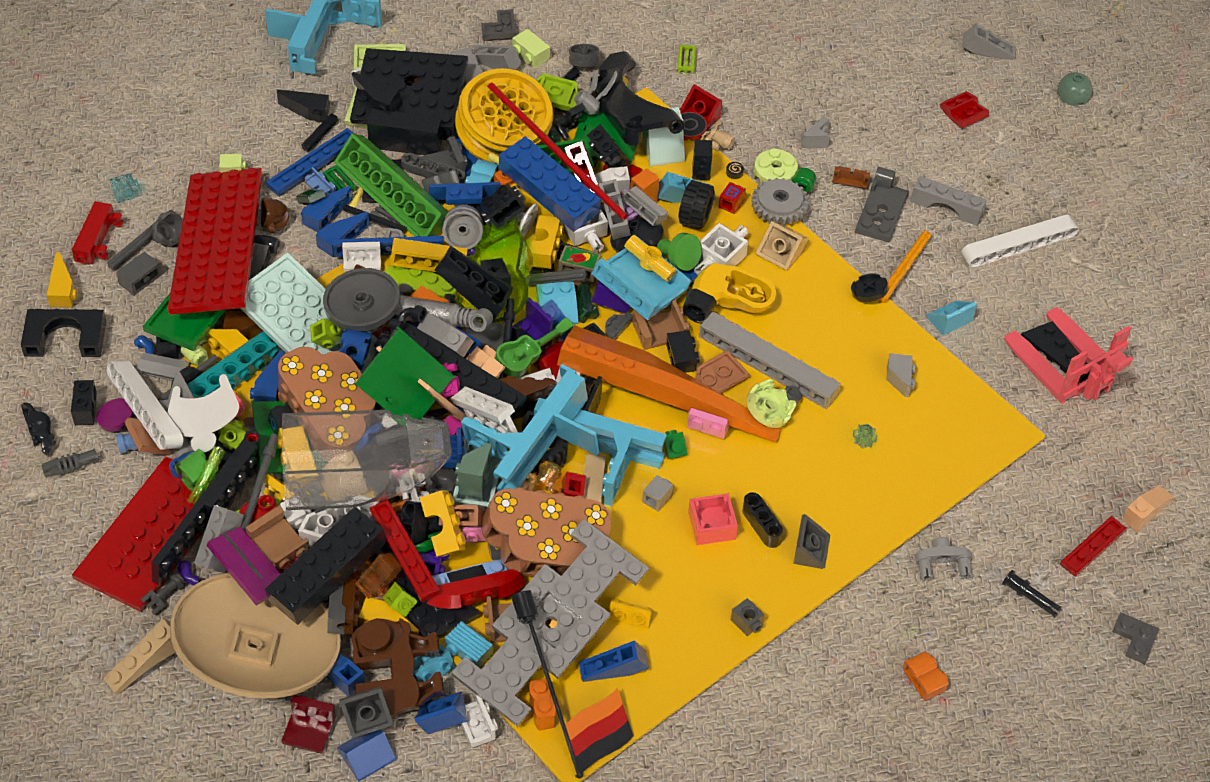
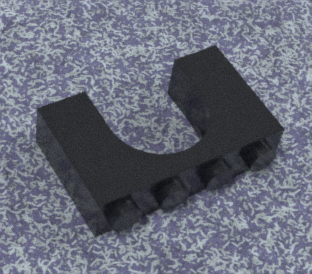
M27 309L21 340L24 357H43L47 337L53 331L63 327H72L81 332L79 340L81 357H101L106 327L104 310Z

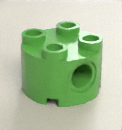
M200 449L193 451L174 466L178 475L182 473V482L189 490L195 492L198 497L202 495L219 472L212 462L209 464L206 461V456Z

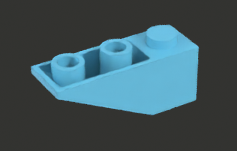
M667 172L659 181V199L681 203L687 185L694 179Z

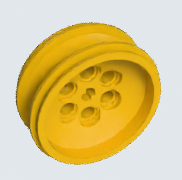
M500 68L485 71L467 83L460 95L455 115V127L462 144L473 156L480 160L493 162L488 159L491 152L499 156V154L525 136L537 146L544 145L487 87L489 83L493 82L548 136L553 122V107L547 92L539 82L523 72Z

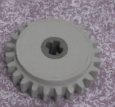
M785 178L768 179V182L762 181V186L758 184L757 189H754L751 206L754 207L753 211L757 212V217L761 216L762 221L766 220L768 224L773 221L783 226L785 224L792 225L793 221L797 223L798 219H803V215L807 213L809 197L806 196L807 192L803 191V187H799L797 182L793 183L792 180H785Z

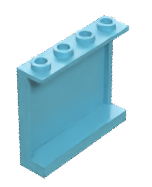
M626 248L607 261L603 258L598 260L592 275L647 320L669 306L673 300L683 296L692 282L677 268H675L677 271L668 282L664 281L654 271L643 269L639 264L640 260Z

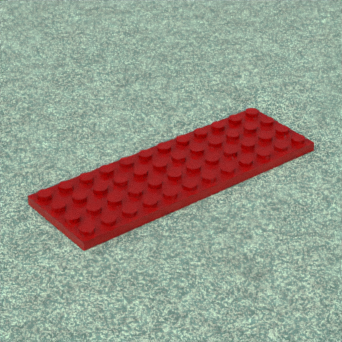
M249 168L241 171L234 169L229 172L215 171L212 173L190 175L168 303L169 315L246 307L263 175L262 168Z

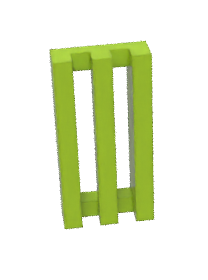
M679 45L677 73L691 71V74H694L696 46ZM682 49H686L685 66H681ZM689 49L692 50L691 66H688Z

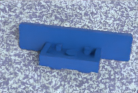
M501 182L429 185L428 189L429 195L435 200L446 199V205L481 204L483 198L491 196L496 192L497 188L501 186Z

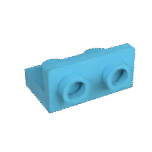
M439 644L440 657L430 655L428 657L417 656L414 658V677L417 682L429 680L436 672H440L444 676L455 668L450 652L441 644Z

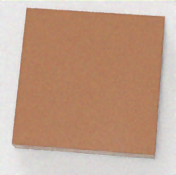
M126 419L125 425L138 451L171 455L172 449L160 450L139 419Z

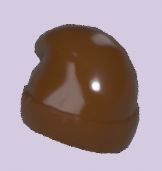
M262 198L261 227L267 228L269 233L283 230L288 224L290 216L287 206L277 199Z

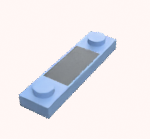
M501 559L432 577L437 585L506 571L507 569Z

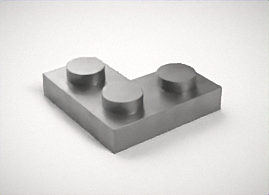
M496 10L497 22L481 23L483 40L505 39L516 36L513 10Z
M1120 612L1112 632L1131 640L1125 655L1126 657L1145 664L1159 628Z

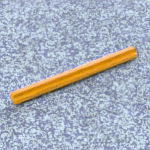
M924 230L887 281L888 291L882 298L878 299L879 301L886 302L930 240V232Z

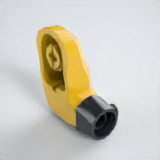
M712 263L705 267L695 279L693 287L688 292L684 302L683 312L689 319L695 322H704L717 305L725 308H738L751 313H761L769 309L773 304L776 296L775 285L769 278L750 273L742 268Z

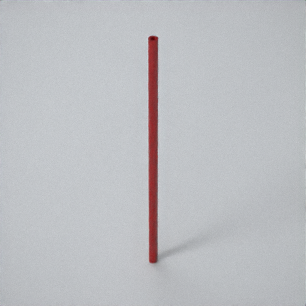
M493 82L488 84L487 87L622 220L627 219L628 215Z

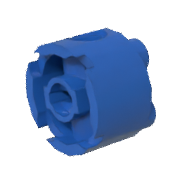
M345 329L340 340L343 347L338 352L347 354L354 361L358 369L363 370L365 365L363 361L367 359L372 334ZM351 346H354L357 351L352 350Z

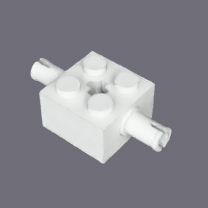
M601 208L598 215L575 232L561 222L574 246L589 242L594 252H598L596 248H598L599 252L603 250L604 245L599 238L607 235L608 220Z
M717 224L700 240L702 252L699 261L701 263L695 267V273L699 275L705 267L712 263L736 266L747 255L748 241L744 239L748 235L747 228H743V225H740L733 232L722 224Z

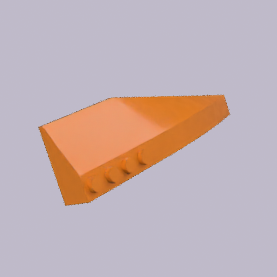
M577 326L572 328L561 347L557 362L559 366L563 364L576 372L596 379L598 376H601L604 382L688 412L693 408L728 419V426L777 442L781 427L770 428L761 424L752 416L747 407L645 350Z

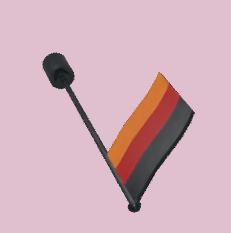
M531 590L522 591L512 595L511 599L518 621L529 624L577 773L575 777L580 779L583 777L582 772L593 763L620 749L630 741L633 733L618 688L605 699L582 710L565 724L532 623L536 621L535 617L539 613Z

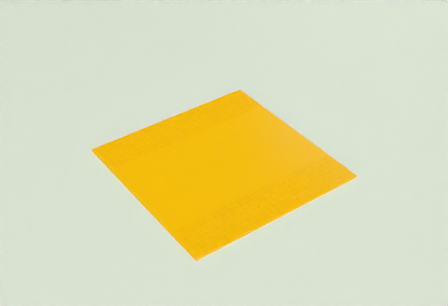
M643 88L635 93L649 102L670 108L648 88ZM577 127L567 133L569 138L566 141L574 139ZM641 132L640 143L636 146L631 164L642 168V171L649 169L658 176L659 181L667 172L692 179L694 141L692 139L684 140L685 162L650 167L642 143L643 132ZM559 137L553 142H563L564 140L562 139V137ZM713 148L710 180H697L713 185L715 191V200L713 201L705 226L702 229H697L680 224L678 215L681 203L669 202L658 197L657 204L668 212L667 219L661 223L664 229L663 239L672 241L676 235L688 233L695 235L701 240L719 223L733 232L740 225H743V228L746 227L748 235L744 239L748 241L747 255L736 267L769 278L775 285V300L769 309L761 313H751L738 308H725L717 305L713 312L724 316L734 324H738L750 333H754L759 338L802 360L814 369H818L830 378L836 379L841 383L839 395L827 409L802 396V399L796 404L791 414V419L781 427L777 442L729 426L725 438L722 439L687 428L689 412L602 381L601 401L595 414L664 434L670 430H677V433L683 432L688 455L667 459L665 445L663 444L662 452H665V456L660 469L629 461L612 507L604 505V496H602L601 503L609 511L611 518L608 537L645 564L649 570L636 586L619 574L598 598L596 603L608 612L610 611L611 601H617V599L621 602L630 603L632 606L649 607L650 610H653L649 628L608 619L558 679L549 673L565 724L582 710L605 699L618 688L633 733L631 740L620 749L593 763L582 772V778H576L575 775L577 773L557 711L555 712L554 728L539 731L534 723V711L529 703L530 681L546 679L543 668H539L516 696L531 708V712L517 727L500 714L560 782H582L1045 438L1043 432L889 298L886 302L879 300L862 302L856 300L852 295L851 285L854 281L859 280L858 277L862 276V274L799 219L797 223L793 221L792 225L785 224V227L793 229L809 239L801 255L788 270L757 255L756 252L770 225L768 221H762L761 216L757 217V212H754V207L751 206L752 194L754 189H757L758 184L745 172L739 179L729 178L726 175V167L732 161L721 151H716ZM598 159V163L594 168L595 174L603 171L605 163L602 160ZM729 182L746 189L744 202L735 214L719 208L720 195ZM444 204L442 206L449 212V210L454 208L455 206L464 204ZM515 217L499 230L494 225L490 227L486 223L481 240L474 246L478 248L479 254L472 258V260L479 265L480 260L503 258L511 276V286L513 287L509 298L515 299V321L512 323V326L526 318L527 298L537 302L536 285L521 286L519 283V276L526 275L525 266L529 260L532 240H536L537 218H535L532 227L523 238L519 236L520 222ZM564 229L563 236H559L560 240L565 244L573 245ZM610 229L607 231L606 236L599 238L604 245L603 250L599 252L598 248H596L597 253L601 254V258L605 261L617 254L611 246ZM408 230L404 234V237H414ZM444 239V245L450 246ZM589 242L577 245V247L593 251ZM381 255L380 271L385 272L389 267L391 255ZM662 255V257H663L664 259H666V260L669 259V258H668V255H666V256ZM556 259V262L553 261L555 272L558 271L559 259ZM344 263L318 277L316 280L326 289L331 281L345 273ZM596 278L582 294L576 295L578 324H573V327L584 328L594 322L605 333V325L608 318L614 314L625 313L592 302L597 282ZM693 285L688 287L686 293L676 300L678 307H681L682 311L687 294ZM458 292L456 297L458 298L457 304L460 307L478 310ZM507 302L495 320L503 321ZM671 304L663 310H661L659 313L670 311ZM630 306L627 313L632 314L634 309ZM683 312L684 321H687L689 324L690 335L695 339L696 347L694 350L699 353L700 362L697 363V367L723 353L724 351L699 337L700 325L703 322L692 321ZM389 321L386 322L382 327H388ZM631 322L616 340L644 350ZM461 327L462 331L466 332V327ZM557 337L552 340V344H550L543 350L559 342V339ZM208 342L202 345L207 351L208 358L214 354L218 357L219 360L215 364L223 360L219 351L212 349ZM666 345L645 350L671 365ZM890 353L912 356V363L915 364V374L912 375V378L915 379L914 390H910L909 397L903 396L886 380L887 363ZM184 356V360L187 361V362H190V361ZM735 358L750 374V377L722 392V394L748 408L746 399L750 390L757 383L760 384L772 378ZM190 362V367H198ZM532 363L531 373L538 372L539 370ZM264 369L254 373L247 381H243L233 390L247 405L243 414L235 417L241 422L245 418L253 417L251 403L253 399H250V390L254 388L255 380ZM696 371L686 373L693 378L696 377ZM584 374L582 375V377L586 380L588 376ZM774 380L773 387L775 389L786 388V386ZM434 402L428 411L444 407ZM526 414L523 417L512 420L518 433L522 432V422ZM449 415L440 416L438 418H441L442 422H444ZM568 443L567 461L563 464V468H557L556 473L550 472L549 475L533 473L535 491L542 490L548 494L561 493L562 479L566 472L584 475L586 454L592 453ZM599 452L598 455H606L604 475L605 473L609 474V464L612 456ZM382 462L386 473L390 474L391 471L388 469L387 464ZM656 475L667 479L673 485L672 497L659 512L642 502L643 490ZM365 478L369 493L363 496L378 500ZM301 487L308 496L311 495L304 487ZM323 490V493L320 494L319 496L324 495L325 498H326V501H329L328 498H327V496H326V494H325V492H324V490ZM750 492L759 494L781 524L783 533L778 547H767L744 516L742 508L746 494ZM729 493L738 525L736 540L696 545L688 514L689 500ZM400 496V499H401V500H399V501H397V502H395V503H398V502L403 501V497ZM803 514H806L830 534L826 563L823 569L793 564ZM466 542L464 544L465 550L450 554L449 559L442 562V565H445L444 573L494 561L490 557L488 542ZM367 560L365 564L380 579V577L377 575V573ZM522 575L526 582L514 594L521 592L534 576ZM512 595L501 599H493L491 604L512 603ZM747 598L764 614L762 628L748 636L731 621L732 609ZM487 602L474 603L471 606L481 612V617L467 625L490 642V635L485 633V623H488V617L484 618L483 605H487ZM548 619L545 622V625L547 627L549 626L552 619ZM445 637L439 639V644L446 648ZM634 640L646 650L649 669L630 676L583 682L581 679L579 662ZM505 642L492 643L494 645L493 655ZM451 655L454 664L457 666L462 661V658H459L457 655ZM493 655L480 667V669H482L488 663V661L493 657Z

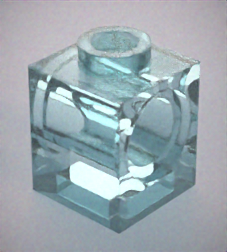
M131 172L110 179L112 191L118 203L139 197L137 189H140L137 178L133 179Z

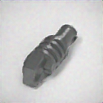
M93 449L80 454L74 452L71 456L67 454V457L63 455L60 459L57 457L43 463L41 466L44 476L62 475L65 471L69 473V470L74 471L75 468L79 470L83 465L99 461L96 450Z

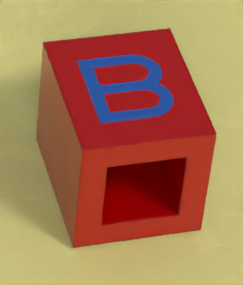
M729 182L720 195L719 208L735 214L744 202L746 189Z

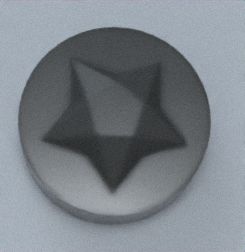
M793 386L785 388L788 400H795L796 404H798L802 399L800 390Z

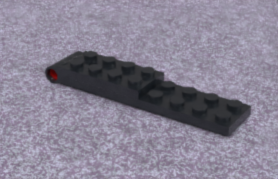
M249 430L245 433L244 439L151 561L152 581L160 585L164 579H168L172 572V567L180 563L184 551L191 548L195 536L198 533L201 534L208 524L213 506L231 507L235 495L238 492L241 493L247 479L253 477L257 467L255 463L259 461L260 434L257 431Z

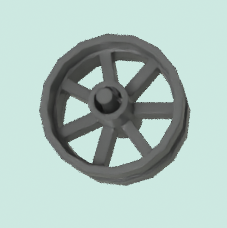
M576 44L569 48V63L571 65L591 67L599 63V48L592 44Z

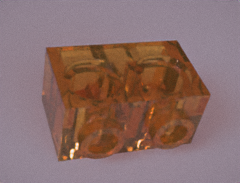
M391 553L380 554L354 585L368 599L379 597L399 574L402 567Z

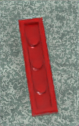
M1110 516L1061 560L1060 565L1076 577L1125 533L1127 527L1113 516Z

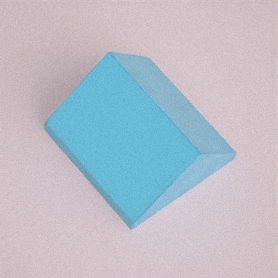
M955 300L926 314V316L944 336L972 322L977 303L976 301Z

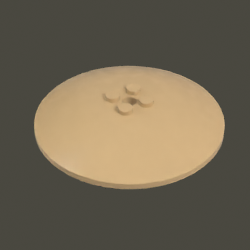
M229 573L207 578L192 586L175 605L170 622V636L174 650L182 663L194 675L217 689L250 698L286 697L315 686L332 670L336 663L341 643L340 634L327 633L329 608L324 602L297 625L275 607L269 599L255 605ZM250 644H253V645H256L257 647H256V648H253V647H250L249 645H250Z

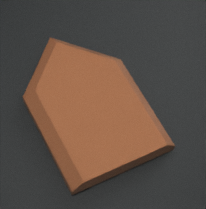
M726 350L698 366L695 379L722 393L749 378L750 374Z

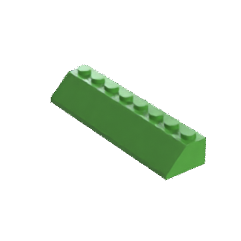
M352 133L334 163L401 225L406 226L413 236H439L442 234L444 219L448 211L365 136Z

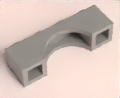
M919 176L913 187L910 202L926 208L933 203L949 205L956 210L960 220L977 226L984 213L987 200Z

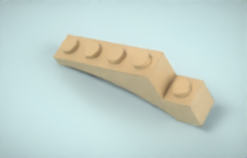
M162 619L103 678L114 693L119 695L144 672L168 656L176 653L170 636V621Z

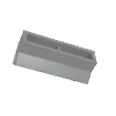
M634 186L624 192L621 198L622 201L651 225H660L667 219L668 212L638 187Z
M144 352L139 359L136 370L142 375L173 381L176 372L190 367V362Z

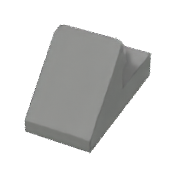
M823 116L802 136L801 147L827 148L830 136L827 134L830 119Z

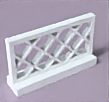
M466 386L451 397L455 405L463 408L468 418L476 419L482 425L496 429L498 433H518L510 417L515 412L511 404Z

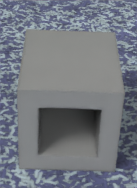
M656 475L643 490L642 502L659 512L672 497L673 485L667 479Z

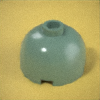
M1071 72L1060 80L1057 95L1059 94L1060 100L1068 105L1078 106V103H1083L1084 105L1090 100L1092 84L1086 75Z

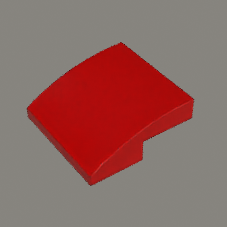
M968 91L940 103L943 112L962 129L989 116V110L978 104V97Z

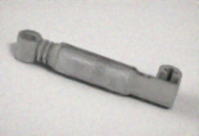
M400 296V306L396 312V315H399L405 308H415V306L420 305L425 307L428 313L454 328L457 326L470 327L476 332L485 330L493 321L492 313L485 308L479 310L467 309L455 303L409 296ZM412 315L407 316L405 321L418 322L412 319ZM478 317H481L484 323H481ZM381 325V326H379V327H377V328L371 329V330H369V331H370L371 333H373V332L377 331L379 328H381L383 325Z

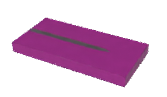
M241 527L208 541L206 546L255 605L268 600L265 588L280 573Z

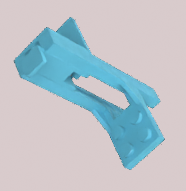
M312 0L305 16L266 9L265 11L268 35L290 40L288 44L290 70L306 74L316 73L314 57L329 25L348 21L379 28L382 25L381 0ZM339 2H342L343 12L336 11Z
M561 364L559 367L561 380L521 433H498L496 429L488 428L478 420L470 419L466 416L461 421L466 443L475 448L490 443L492 444V456L501 460L493 472L495 478L498 479L500 477L503 479L497 487L498 491L508 488H520L557 436L594 455H598L599 447L596 432L572 421L588 400L585 378L577 375L575 370Z

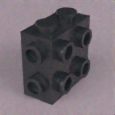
M601 124L587 134V137L591 140L588 144L608 168L627 167L631 163Z
M509 183L499 186L491 196H487L482 200V203L479 204L482 209L480 213L490 227L494 225L499 230L527 208L523 203L525 198L515 185L511 187Z

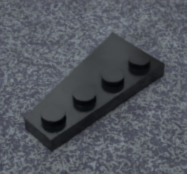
M1053 321L1021 333V336L1029 341L1037 351L1043 352L1050 362L1057 363L1060 366L1059 369L1064 373H1067L1071 358L1080 354ZM1090 371L1082 374L1079 382L1088 379Z

